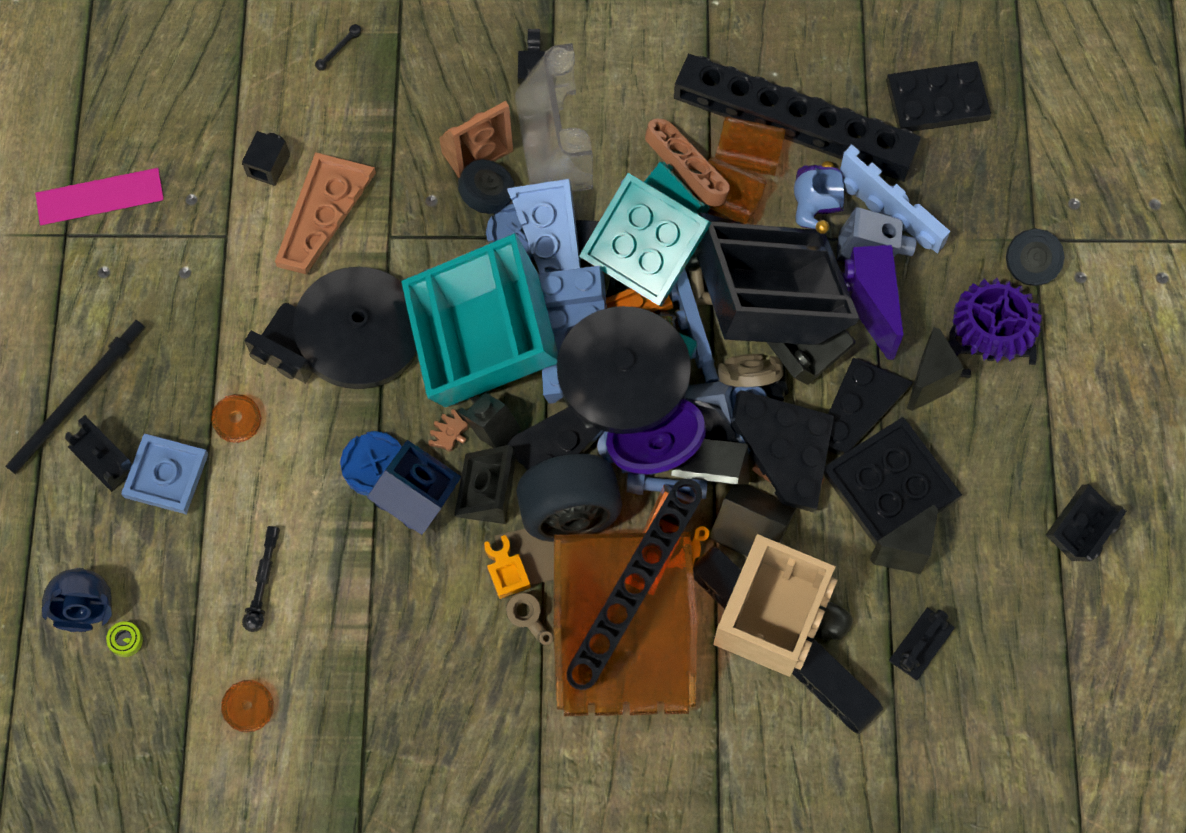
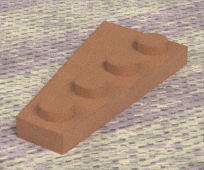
M315 152L275 260L277 267L308 274L376 174L375 167Z

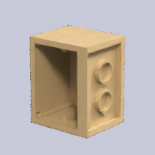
M757 534L717 627L713 645L789 677L794 667L801 670L812 645V642L807 641L806 638L808 636L814 639L825 613L824 610L819 609V606L827 607L838 579L832 577L836 566Z

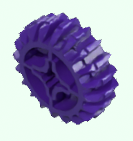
M998 278L993 280L991 285L985 279L980 282L979 286L973 283L969 287L968 292L964 291L960 295L959 301L955 305L953 325L956 326L955 336L962 337V346H972L971 355L978 351L982 352L983 360L992 355L997 363L1002 359L1003 355L1009 361L1014 359L1016 354L1022 356L1027 348L1030 349L1034 345L1035 338L1038 337L1041 330L1039 325L1042 321V315L1038 314L1039 304L1031 303L1033 299L1032 293L1023 295L1022 285L1015 289L1011 287V280L1007 281L1005 285L1000 284ZM997 313H999V318H998V321H999V322H998L997 327H995V326H994L995 321H996L995 318H996Z

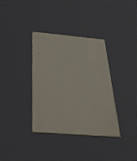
M526 529L495 535L498 551L504 546L501 536L505 535L509 539V557L519 554L530 585L596 570L589 537L566 542H548L531 536Z

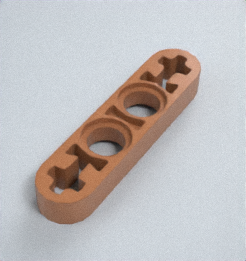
M664 119L651 120L648 123L645 134L646 142L667 165L670 164L674 168L673 171L703 203L715 207L723 205L730 189L728 182L672 123ZM672 150L679 151L683 153V155L672 152ZM690 169L697 170L702 174L694 173Z

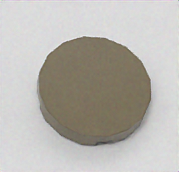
M759 354L730 357L728 360H725V366L722 363L718 365L719 381L734 387H757L772 384L783 377V364L775 356H770V361L763 360L762 355Z

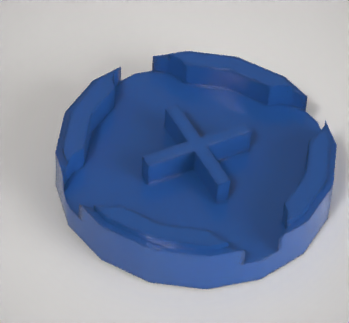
M377 431L366 432L365 435L356 436L350 440L344 448L340 460L342 475L349 487L361 495L368 496L383 472L401 449V445L387 433Z

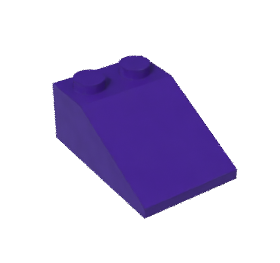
M892 245L853 247L850 259L845 260V273H842L859 319L887 360H894L903 338V327Z

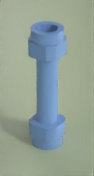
M628 472L627 492L643 495V490L661 492L664 484L673 487L679 480L645 477V474ZM693 479L702 489L701 499H706L707 481ZM682 487L679 489V491L695 498V493L691 488Z

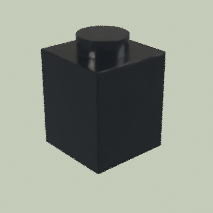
M257 131L242 160L247 177L276 186L290 157L286 141L275 133L265 134Z

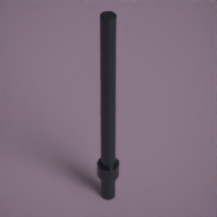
M135 320L120 338L115 337L107 346L109 350L7 463L5 467L16 475L118 358L123 359L131 350L129 346L145 329L142 323Z

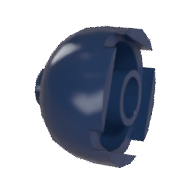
M74 568L60 572L51 579L44 590L42 617L45 620L47 617L53 620V626L60 630L70 632L93 630L91 624L102 621L103 626L112 616L111 589L103 577L93 571L84 568Z

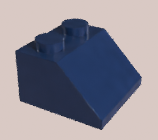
M406 440L367 498L380 509L387 511L402 521L406 527L423 535L461 479V476L409 440Z

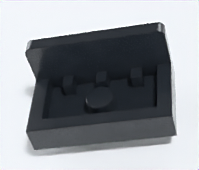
M1082 484L1046 533V536L1071 561L1090 562L1101 554L1104 543L1111 534L1118 530L1121 525V519L1127 510L1123 506H1111L1090 484Z

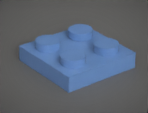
M144 434L121 494L124 498L187 515L207 460L208 452L205 449Z

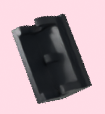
M84 415L78 420V425L81 427L80 430L74 435L71 432H67L65 435V439L70 444L68 448L113 492L127 479L132 463Z

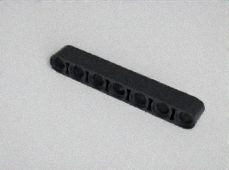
M690 478L681 479L672 487L598 614L566 672L567 680L574 688L578 690L591 688L603 671L701 501L702 489L695 480ZM682 487H689L695 493V501L690 504L681 503L677 498L676 492ZM665 516L674 517L678 522L679 528L675 533H664L659 526V521ZM653 545L659 548L661 551L660 561L655 564L647 563L642 557V550L645 547ZM631 575L640 576L644 581V589L638 594L628 592L624 583L627 577ZM613 605L623 606L627 611L626 620L620 624L612 623L607 617L608 609ZM597 634L606 636L610 642L608 651L603 654L594 653L589 645L591 638ZM579 664H585L592 670L591 680L584 685L577 684L572 678L573 669Z
M714 546L688 569L692 578L725 609L742 570ZM807 636L806 640L812 642V645L801 670L794 667L792 674L850 730L860 734L883 710L881 703L816 640Z

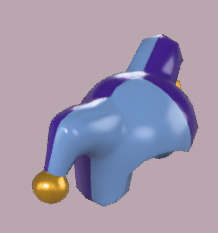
M825 161L818 166H803L797 171L794 184V195L798 202L795 219L800 227L816 229L817 232L825 234L829 230L828 222L825 220L817 221L814 217L817 214L842 212L844 209L843 175L839 169L834 168V164L830 161Z

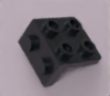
M283 303L262 335L251 330L244 341L250 352L249 356L263 365L267 363L276 368L283 376L289 379L295 378L306 384L313 372L307 359L300 356L295 344L293 321L296 307L289 303Z

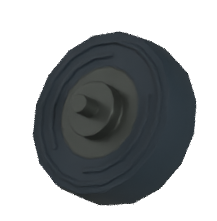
M481 159L471 162L462 171L458 180V191L463 201L470 208L480 213L493 214L503 210L511 201L507 188H513L514 181L510 173L503 166L494 161Z
M1036 228L1023 231L1015 236L1009 244L1006 253L1007 268L1012 276L1021 283L1032 286L1047 284L1055 279L1062 270L1065 259L1063 246L1058 238L1047 230Z

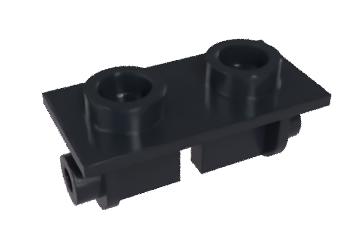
M927 607L889 659V662L917 681L955 629L952 624L947 622L949 616L942 610L938 609L935 613Z

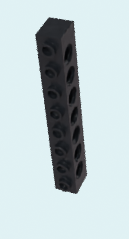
M688 53L675 82L674 99L841 160L843 159L844 152L852 144L860 151L857 157L867 166L874 163L882 171L880 174L905 182L921 140V136L915 135L908 129H898L885 124L880 119L856 114L852 109L831 105L819 97L803 95L791 87L775 85L763 77L750 76L740 72L735 67H725L714 63L704 56H695ZM707 82H713V83H715V84H717V85L709 86V85H706L705 83H707ZM740 92V93H743V94H745V95H744V96H737V95H735L734 93ZM763 103H771L774 106L768 107L763 105ZM792 113H799L802 117H795ZM827 123L832 127L826 128L821 126L820 124ZM849 134H857L861 138H853ZM885 144L888 145L890 148L884 149L881 148L879 145Z

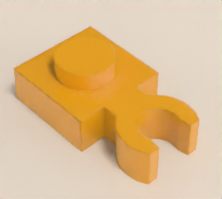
M505 535L501 536L504 546L499 551H494L489 541L484 543L486 555L495 561V563L487 565V569L499 599L531 588L519 554L509 557L510 542Z

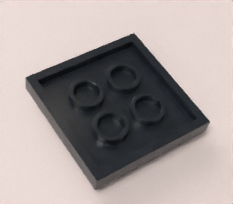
M904 417L830 462L824 468V476L875 546L878 540L929 507L935 505L939 513L962 497L960 491Z

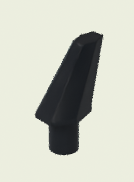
M784 364L783 377L768 386L771 398L784 402V397L789 393L787 368Z

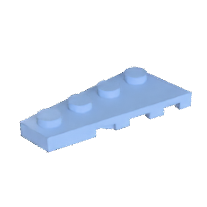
M851 144L844 152L840 167L843 175L844 191L849 195H855L860 198L871 211L900 219L903 222L902 231H906L915 237L922 247L932 249L938 254L946 244L950 230L920 204L912 206L909 203L908 196L905 194L906 192L897 184L895 186L887 184L879 175L882 171L874 163L867 166L857 157L860 151Z
M563 179L507 188L528 240L531 253L538 266L539 273L581 268L571 181Z

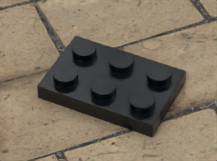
M977 61L887 75L886 83L898 129L904 128L914 132L988 121L991 117Z

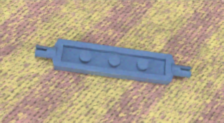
M684 268L669 294L672 302L677 301L680 311L676 312L680 330L686 329L687 336L697 341L698 346L691 359L695 358L697 368H702L706 383L717 382L719 377L714 366L715 361L712 357Z

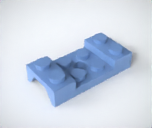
M600 265L538 274L558 354L565 337L578 322L594 312L607 308L605 277ZM557 364L542 369L543 395L549 404L556 403L562 398L557 380Z

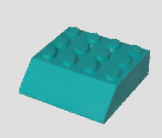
M515 233L401 281L428 399L446 408L557 364L558 350L539 275Z

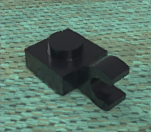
M528 29V51H518V84H548L549 51H540V29Z

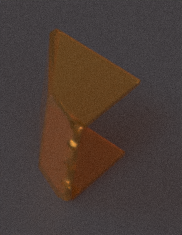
M682 532L596 683L587 690H578L569 684L566 673L568 666L646 533L554 535L557 710H564V717L588 716V705H595V716L623 715V705L629 704L630 715H657V704H664V714H689V707H696L698 623L690 532ZM650 545L642 550V557L647 563L655 564L661 559V551L656 546ZM631 575L624 582L626 590L630 593L638 594L644 589V581L640 576ZM613 605L608 609L607 617L612 623L620 624L626 620L627 611L621 605ZM597 634L591 638L589 645L594 653L603 654L608 651L610 642L606 636ZM579 664L573 669L572 678L577 684H587L592 678V670L585 664Z

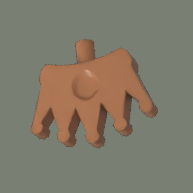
M454 409L451 410L454 418L442 414V420L446 424L438 421L434 422V426L441 432L430 431L431 436H434L437 441L429 440V446L452 451L456 441L462 444L466 442L467 438L461 434L468 429V425Z

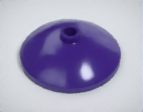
M683 399L678 409L667 420L651 429L631 434L608 432L606 446L612 461L623 470L638 474L662 473L678 467L694 455L704 440L706 425L701 411L694 404Z

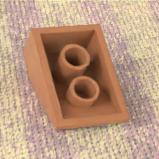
M506 101L486 112L474 115L466 123L448 129L443 136L439 137L441 152L458 178H460L464 168L473 161L484 159L495 162L513 152L510 111Z

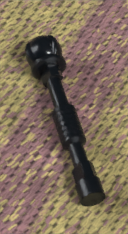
M267 526L263 559L259 561L255 579L257 586L254 599L251 601L250 607L245 608L246 614L242 619L243 627L249 632L259 631L264 623L265 611L262 610V598L265 585L269 583L273 564L271 561L272 553L280 533L278 527Z

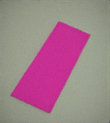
M158 168L35 193L40 226L164 200Z

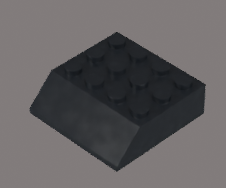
M710 221L712 223L695 252L724 340L817 345L858 323L859 316L826 233L821 234L815 229Z

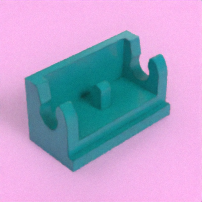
M659 162L644 181L695 213L702 212L707 214L710 210L709 205L699 201L672 173L674 168L670 164L667 165L665 162Z

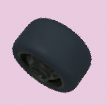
M569 454L545 460L526 471L517 485V499L524 528L531 536L542 541L566 542L592 536L612 525L619 517L622 509V500L614 469L608 461L596 455Z

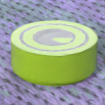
M123 621L116 623L109 629L106 642L108 648L115 655L130 657L140 650L143 636L137 626L131 622Z

